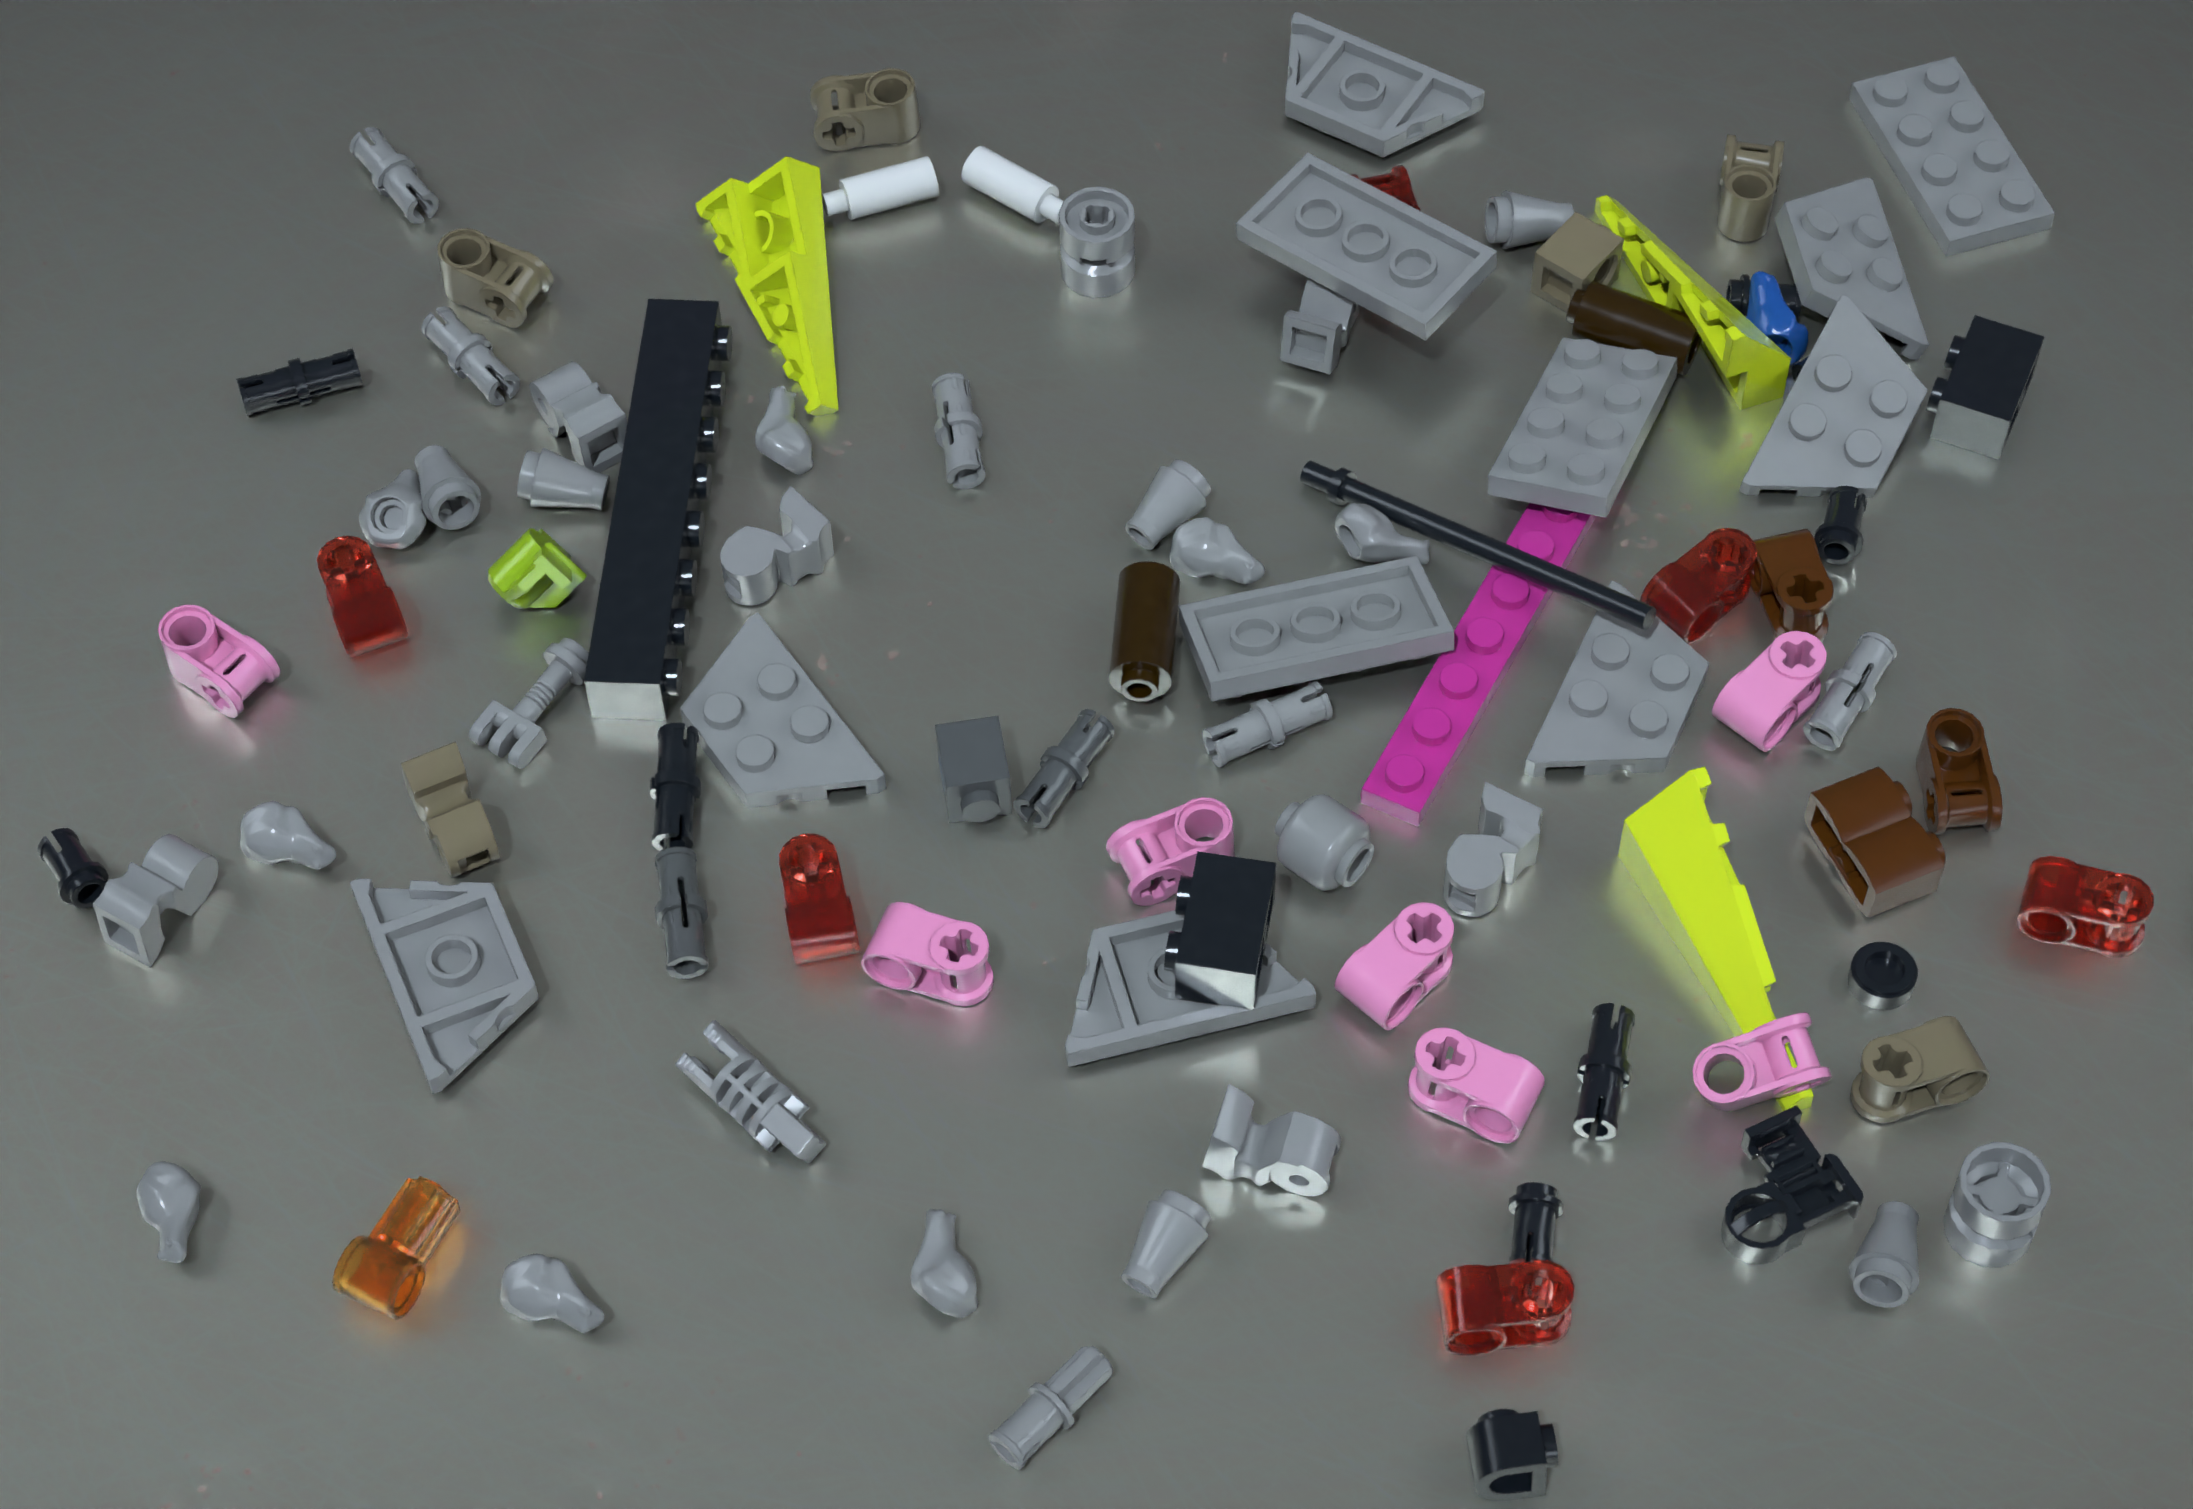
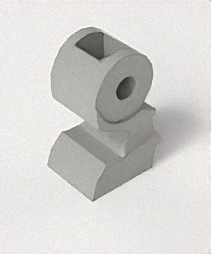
M1309 278L1305 284L1299 312L1289 310L1284 315L1280 361L1331 375L1333 369L1338 366L1340 349L1347 345L1350 329L1357 319L1361 306Z
M572 361L530 383L532 399L542 418L549 426L547 429L555 438L567 432L572 454L578 464L600 473L621 462L627 428L626 414L617 405L611 394L601 393L599 384L597 382L592 383L579 364Z
M791 486L781 497L779 512L782 535L752 526H745L728 537L721 549L720 560L725 592L737 604L746 606L760 605L768 601L775 594L778 581L794 586L800 578L807 574L823 573L825 563L834 556L830 521Z
M1485 782L1478 822L1479 834H1460L1447 853L1443 894L1444 900L1450 909L1466 917H1480L1490 913L1497 906L1501 884H1514L1517 876L1524 868L1535 865L1543 815L1542 808Z
M167 834L159 838L148 850L141 867L131 862L128 865V871L122 877L109 879L106 882L104 890L93 903L104 942L151 968L160 954L165 941V936L161 929L160 914L165 909H175L190 916L196 912L207 899L216 882L219 871L217 859L175 835Z
M1228 1084L1202 1167L1218 1173L1226 1180L1244 1177L1251 1179L1257 1186H1263L1272 1180L1282 1189L1293 1194L1302 1196H1319L1324 1194L1328 1190L1330 1183L1329 1169L1332 1159L1339 1152L1341 1137L1338 1132L1320 1119L1296 1111L1277 1117L1266 1125L1255 1123L1251 1115L1254 1101L1242 1090Z

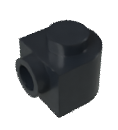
M1497 1409L1480 1416L1478 1423L1473 1425L1466 1433L1476 1493L1490 1500H1513L1546 1495L1547 1468L1558 1467L1557 1443L1552 1423L1540 1425L1537 1411L1518 1413L1511 1409Z

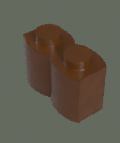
M1875 767L1811 792L1804 814L1806 825L1818 848L1827 860L1836 867L1845 889L1859 910L1867 918L1937 891L1946 863L1945 852L1938 837L1931 831L1926 832L1911 817L1912 803L1905 787L1898 781L1893 782L1880 767Z

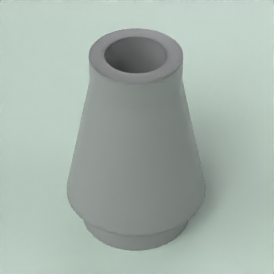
M1504 191L1501 196H1491L1487 201L1484 219L1486 237L1489 243H1500L1503 249L1548 240L1574 214L1571 203H1557Z
M431 445L422 449L416 455L414 464L418 472L422 509L425 517L446 530H456L469 525L477 517L480 509L481 491L478 485L451 458L446 448L439 445Z
M543 448L541 453L528 450L520 470L517 497L530 500L531 507L592 508L602 511L608 494L610 475L595 472L546 448Z
M1179 459L1174 460L1170 466H1161L1133 517L1125 525L1126 532L1137 544L1145 549L1152 550L1160 540L1206 507L1205 498L1211 492L1208 481L1196 468Z
M1164 1190L1158 1201H1149L1130 1260L1121 1275L1122 1280L1137 1292L1150 1298H1157L1163 1286L1209 1237L1205 1230L1211 1220L1209 1213L1192 1199L1172 1190Z
M1890 1201L1879 1206L1875 1221L1849 1266V1274L1853 1280L1855 1293L1865 1302L1878 1307L1891 1308L1904 1304L1909 1295L1914 1293L1919 1286L1917 1247L1919 1216L1914 1208L1905 1203Z

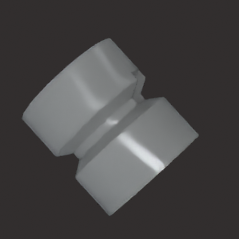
M1100 186L1086 187L1073 192L1063 201L1059 210L1062 279L1068 288L1079 295L1087 297H1109L1122 292L1132 282L1135 274L1134 206L1125 195L1115 189Z
M1991 1142L1979 1146L1965 1157L1943 1218L1944 1234L1952 1249L1965 1260L1982 1267H2003L2017 1262L2028 1252L2051 1193L2050 1175L2042 1161L2028 1149L2007 1142Z

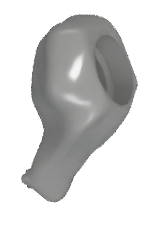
M782 385L770 390L769 404L763 419L757 427L755 444L759 452L796 475H802L811 470L814 465L812 443L807 430L795 420L794 400L796 393L787 391L785 386Z
M403 470L389 485L366 496L365 506L359 513V523L366 539L373 546L378 548L405 549L413 544L425 528L426 517L422 512L419 477L414 470Z
M1350 503L1338 513L1335 519L1336 533L1348 554L1354 560L1387 562L1418 556L1421 565L1428 564L1430 561L1429 540H1418L1399 534L1386 515L1369 505Z
M1207 517L1196 518L1180 525L1173 535L1170 549L1171 565L1175 570L1183 572L1188 576L1197 578L1214 576L1246 585L1264 576V565L1256 560L1238 542L1230 528L1225 524L1215 523Z
M270 801L257 805L246 812L242 818L240 825V847L245 856L250 859L271 865L280 862H293L316 870L328 866L336 859L334 847L321 839L311 829L301 812L294 806H285L279 802Z
M164 1161L156 1162L146 1170L136 1190L137 1200L143 1219L159 1232L160 1251L157 1258L162 1261L180 1263L186 1258L189 1234L199 1213L201 1186L187 1170L174 1163Z
M929 1209L926 1214L923 1242L912 1266L911 1285L921 1297L939 1311L953 1317L964 1318L978 1307L975 1274L969 1262L956 1250L954 1225L956 1215L945 1213L941 1209Z
M531 1254L515 1260L505 1268L502 1275L500 1300L502 1306L509 1313L528 1321L558 1320L581 1333H587L603 1322L604 1313L602 1309L582 1292L562 1260L542 1254Z

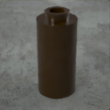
M1595 281L1589 284L1586 291L1580 289L1575 291L1566 315V322L1573 324V337L1589 339L1603 345L1631 350L1645 349L1655 354L1676 357L1677 373L1683 376L1691 368L1702 340L1685 312Z
M1144 561L1130 564L1120 572L1118 580L1109 682L1117 692L1130 700L1138 702L1149 701L1163 695L1170 689L1172 684L1180 578L1172 568L1157 562Z

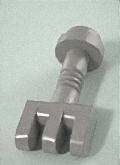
M563 638L559 644L551 643L543 652V658L549 666L537 679V683L533 684V687L529 689V692L525 694V697L519 701L513 710L493 700L472 725L469 731V739L480 746H484L489 742L488 749L490 752L498 757H504L509 753L508 762L519 769L525 768L548 741L543 728L535 724L536 720L550 704V701L554 700V697L559 694L568 682L575 685H582L584 683L588 651L569 638Z

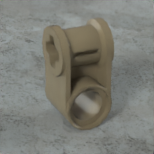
M887 68L871 73L828 76L817 81L810 89V103L817 112L818 118L814 123L813 135L816 143L825 150L843 152L852 148L901 144L914 138L920 131L921 121L915 82L913 77L904 70ZM832 92L837 93L838 105H832ZM836 122L842 123V135L837 134Z
M1727 134L1719 186H1722L1717 225L1721 233L1729 239L1739 242H1752L1766 234L1780 178L1784 141L1776 140L1770 146L1737 141L1736 135Z
M470 228L453 230L443 236L438 244V259L443 288L448 299L455 304L466 306L489 316L503 326L518 328L526 320V309L536 296L545 294L553 286L554 278L552 272L537 256L487 237L478 230Z
M1943 1016L1932 1019L1921 1026L1889 1036L1877 1037L1870 1041L1862 1052L1860 1062L1862 1072L1857 1075L1852 1083L1850 1098L1853 1107L1866 1119L1882 1124L1892 1123L1940 1106L1957 1105L1970 1099L1987 1085L1990 1080V1073L1959 1020L1953 1016Z

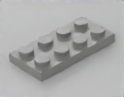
M1955 56L1852 83L1849 95L1850 102L1946 257L2051 229L2055 216L2054 210Z
M1306 153L1236 222L1237 240L1425 341L1497 268L1496 250L1310 153Z
M1563 337L1488 474V495L1606 518L1677 377V358L1655 354L1645 349L1631 350L1598 344L1589 339L1575 340Z
M1418 556L1178 605L1181 629L1211 702L1241 697L1246 694L1288 685L1302 684L1307 681L1344 673L1359 672L1368 668L1410 659H1420L1429 655L1454 650V629Z

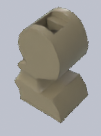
M456 741L401 763L407 792L418 818L424 821L429 840L434 839L443 864L451 878L500 859L499 849L483 806L479 799H472L466 770Z

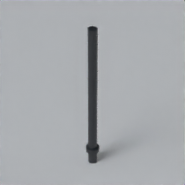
M1308 461L1302 469L1300 475L1301 482L1327 493V499L1339 506H1344L1347 503L1369 505L1382 512L1390 521L1642 630H1648L1654 622L1656 616L1655 607L1357 480L1355 472L1345 468L1335 471L1314 461Z

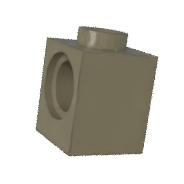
M1575 212L1535 252L1530 292L1567 313L1571 299L1577 289L1586 291L1592 281L1611 286L1618 279L1624 239L1614 234L1606 226L1597 224Z

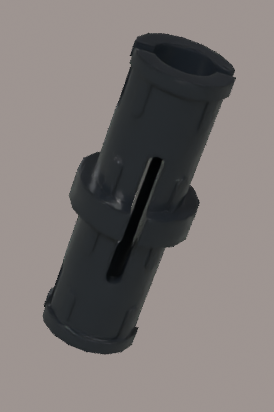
M353 348L302 363L300 358L288 361L289 366L237 379L247 416L295 402H300L301 406L312 403L311 398L363 385Z
M685 723L665 724L658 730L657 773L655 778L652 777L650 780V796L655 800L654 831L651 842L652 846L659 851L664 848V838H667L666 849L670 847H686L691 849L694 843V802H696V798L699 799L701 796V781L696 776V752L699 733L695 727L690 725L687 728L686 739H683Z
M1613 1003L1600 1004L1593 1009L1588 1053L1580 1058L1577 1077L1582 1082V1089L1573 1127L1577 1134L1588 1139L1591 1123L1595 1121L1596 1115H1598L1595 1140L1598 1141L1609 1140L1617 1135L1622 1089L1627 1088L1632 1073V1066L1627 1061L1632 1028L1635 1025V1014L1629 1008L1621 1005L1618 1022L1614 1023L1612 1029Z

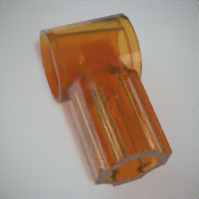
M419 1176L418 1179L407 1178L368 1237L364 1235L357 1236L343 1251L334 1271L333 1290L392 1319H402L415 1305L422 1291L426 1277V1264L461 1212L458 1200L449 1195L440 1184L422 1176Z

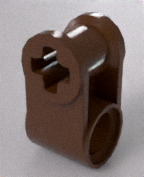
M1806 528L1745 542L1743 561L1746 576L1753 593L1760 600L1774 636L1777 638L1786 632L1801 631L1817 637L1822 642L1826 638L1829 627L1825 610L1831 604L1834 589L1832 581L1829 579L1821 562L1818 548L1811 532Z
M1956 708L1939 710L1931 716L1926 726L1916 757V770L1923 793L1924 815L1928 830L1935 835L1944 834L1948 827L1982 825L1986 831L1998 830L2002 821V795L1998 779L1993 773L1984 729L1980 721L1972 713ZM1943 747L1952 748L1957 752L1946 750Z

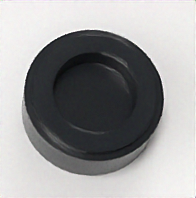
M1889 942L1869 943L1861 947L1852 959L1848 973L1850 991L1858 1001L1870 1008L1877 1010L1896 1009L1904 1005L1913 994L1918 977L1917 965L1910 953L1896 944Z

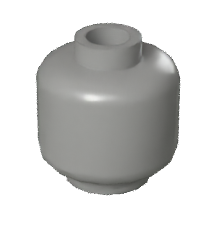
M1325 794L1312 796L1302 804L1298 802L1291 803L1282 812L1275 826V834L1279 836L1277 844L1278 860L1286 869L1321 891L1333 890L1340 885L1343 887L1353 885L1367 869L1374 853V845L1370 842V827L1363 817Z

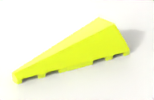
M786 156L749 183L734 178L728 179L695 204L699 216L709 220L717 234L714 240L719 252L729 256L737 270L738 276L734 280L768 341L777 344L786 362L782 368L787 377L797 381L808 402L804 406L805 410L810 415L820 416L832 414L839 410L820 167Z
M1608 195L1596 198L1594 209L1602 225L1624 239L1622 258L1647 299L1685 312L1702 338L1701 347L1739 409L1743 410L1782 398L1784 396L1791 358L1617 200Z
M1704 766L1689 770L1624 819L1618 857L1736 1037L1751 1032L1765 1023L1776 1020L1767 996V992H1770L1771 985L1776 982L1745 884L1740 885L1723 848L1730 841L1725 823L1713 824L1704 802L1707 788L1712 783ZM1787 1042L1785 1048L1792 1068H1796V1062L1788 1047L1790 1042ZM1812 1089L1775 1099L1783 1111L1796 1105L1802 1110L1811 1107L1814 1095Z

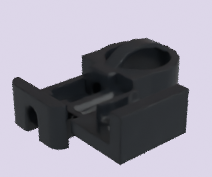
M1797 1105L1744 1130L1740 1147L1750 1161L1758 1158L1768 1174L1764 1175V1184L1741 1190L1730 1199L1722 1221L1721 1237L1726 1249L1735 1258L1748 1264L1763 1265L1774 1262L1785 1252L1802 1244L1807 1228L1844 1210H1847L1852 1218L1855 1219L1860 1211L1863 1201L1862 1190L1836 1155L1825 1154L1822 1166L1819 1165L1821 1155L1799 1125L1802 1112ZM1842 1186L1843 1190L1838 1191L1837 1188ZM1748 1211L1733 1222L1735 1216L1740 1212ZM1769 1217H1773L1779 1223L1783 1232L1777 1239L1765 1243L1754 1242L1741 1235L1753 1225Z

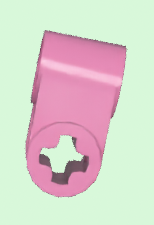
M198 605L178 606L167 612L160 620L158 633L171 675L178 682L183 683L204 697L215 709L227 717H237L244 710L243 701L263 682L272 683L280 676V668L276 660L264 646L255 639L240 634L203 607Z
M1801 631L1786 632L1778 636L1745 670L1738 672L1724 686L1713 705L1712 716L1761 751H1770L1783 739L1791 726L1816 704L1820 697L1821 681L1819 676L1825 668L1827 655L1823 643L1817 637Z
M1201 797L1192 799L1181 806L1153 817L1132 821L1120 827L1111 835L1107 841L1106 850L1112 861L1121 863L1130 881L1127 891L1133 903L1139 906H1150L1158 904L1176 894L1181 875L1193 876L1197 851L1235 857L1233 819L1230 810L1224 803L1214 798ZM1202 837L1214 838L1206 842L1196 841L1197 838Z
M895 902L887 906L861 960L864 972L881 985L891 989L912 991L946 1001L954 1006L966 1007L981 1002L992 991L994 983L992 967L987 961L990 950L987 934L980 926L971 922L959 921L931 913L910 903ZM966 939L970 940L971 952L968 951ZM952 975L956 976L957 989L954 988Z
M1421 902L1411 904L1403 909L1372 941L1360 947L1345 962L1335 980L1334 987L1336 991L1384 1030L1396 1028L1411 1014L1416 1005L1434 987L1446 979L1450 973L1453 963V953L1450 945L1453 942L1454 936L1452 917L1444 908L1433 903Z
M1807 1012L1788 1015L1770 1021L1751 1032L1710 1045L1703 1049L1695 1059L1692 1070L1694 1084L1705 1101L1715 1109L1726 1112L1740 1110L1772 1098L1785 1097L1809 1090L1829 1081L1832 1076L1828 1067L1820 1066L1807 1030L1812 1024L1810 1015ZM1787 1042H1790L1796 1058V1068H1792L1785 1048ZM1722 1061L1737 1062L1744 1067L1743 1083L1732 1093L1721 1094L1709 1088L1708 1077L1710 1071Z
M1443 1027L1434 1028L1424 1033L1417 1041L1414 1053L1415 1067L1411 1070L1407 1086L1410 1097L1423 1110L1435 1113L1472 1129L1476 1134L1487 1140L1508 1144L1515 1142L1519 1137L1545 1082L1541 1071L1525 1058L1512 1053L1502 1052L1472 1039L1458 1030ZM1448 1047L1454 1049L1452 1060L1446 1059ZM1431 1082L1437 1084L1435 1095H1431L1429 1092Z

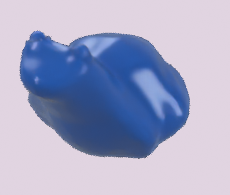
M1762 271L1755 272L1750 279L1749 304L1746 318L1791 358L1790 365H1793L1806 352L1809 341L1808 330L1805 325L1796 321L1793 311L1788 307L1782 296L1776 277Z

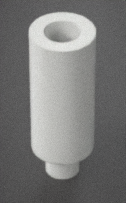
M979 146L971 152L962 169L961 178L965 184L1036 223H1042L1048 218L1059 224V210L1063 200L1059 199V189L1057 186L984 146Z
M926 156L840 179L839 190L822 194V204L827 216L846 212L848 218L853 220L938 197L939 188L933 165L929 157Z

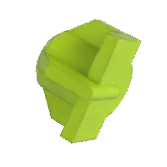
M529 528L488 569V580L491 586L506 602L518 609L556 608L587 576L571 560V555L544 530L536 531L532 528Z

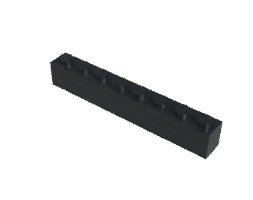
M648 299L584 678L592 718L666 721L670 696L679 697L681 693L682 662L681 659H676L678 646H687L689 641L690 615L688 609H683L685 596L694 597L696 593L697 563L695 559H691L693 548H702L704 513L703 511H698L700 500H709L711 494L712 472L711 465L706 463L707 453H716L718 448L719 425L718 418L713 417L714 406L723 407L726 390L725 373L720 371L721 361H730L732 354L731 326H722L719 301Z

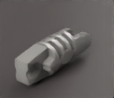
M712 1020L703 1031V1034L706 1035L708 1042L722 1054H726L731 1061L721 1069L716 1077L710 1073V1069L695 1056L691 1057L687 1053H684L675 1063L676 1067L718 1106L727 1111L767 1151L772 1152L781 1142L796 1157L811 1163L825 1147L826 1142L801 1119L810 1107L788 1086L780 1082L760 1060L716 1020Z

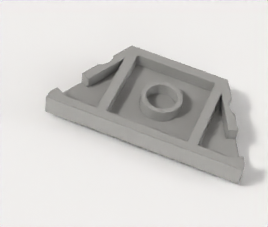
M1297 11L1292 16L1285 96V116L1378 156L1385 157L1479 112L1483 107L1485 90Z
M1862 178L1785 202L1774 220L1801 304L1829 318L1841 294L1847 296L1877 330L1903 343L1901 355L1909 359L1918 360L1929 346V342L1873 179Z
M1841 294L1741 483L1740 492L1746 495H1759L1760 489L1795 490L1796 496L1820 497L1838 486H1852L1858 489L1856 498L1862 493L1866 495V498L1874 497L1928 390L1849 297Z
M1610 582L1609 588L1637 599L1620 583ZM1597 610L1526 758L1524 774L1531 777H1545L1546 768L1575 766H1583L1584 775L1610 774L1616 770H1628L1632 773L1664 772L1706 681L1709 662L1657 616H1655L1654 622L1648 630H1642Z
M759 613L749 617L680 707L682 722L685 723L686 728L691 725L698 730V744L747 808L778 805L780 802L789 799L801 802L828 799L827 790L866 786V795L877 794L886 789L883 771Z
M371 879L353 880L350 882L355 900L431 1092L435 1094L449 1085L539 999L536 984L493 883L461 882L456 885L447 886L437 881L411 880L409 889L374 888Z
M1175 910L1093 929L1086 956L1087 966L1077 993L1076 1012L1070 1035H1067L1065 1044L1066 1062L1068 1067L1312 1009L1315 1008L1316 992L1314 986L1306 978L1299 982L1276 961L1277 952L1266 943L1254 1010L1175 998V972L1164 970V960L1169 932L1182 931L1184 916L1176 915Z

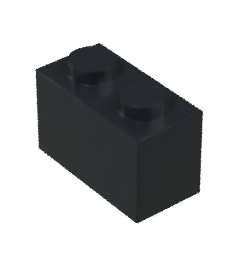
M1975 315L1966 338L1955 335L1944 364V369L1951 371L1948 380L1937 377L1926 407V411L1936 414L1930 438L2000 460L2033 378L2044 336Z
M1197 851L1193 876L1181 875L1177 891L1175 914L1184 916L1182 931H1170L1166 945L1164 970L1175 972V998L1254 1010L1275 900V862Z

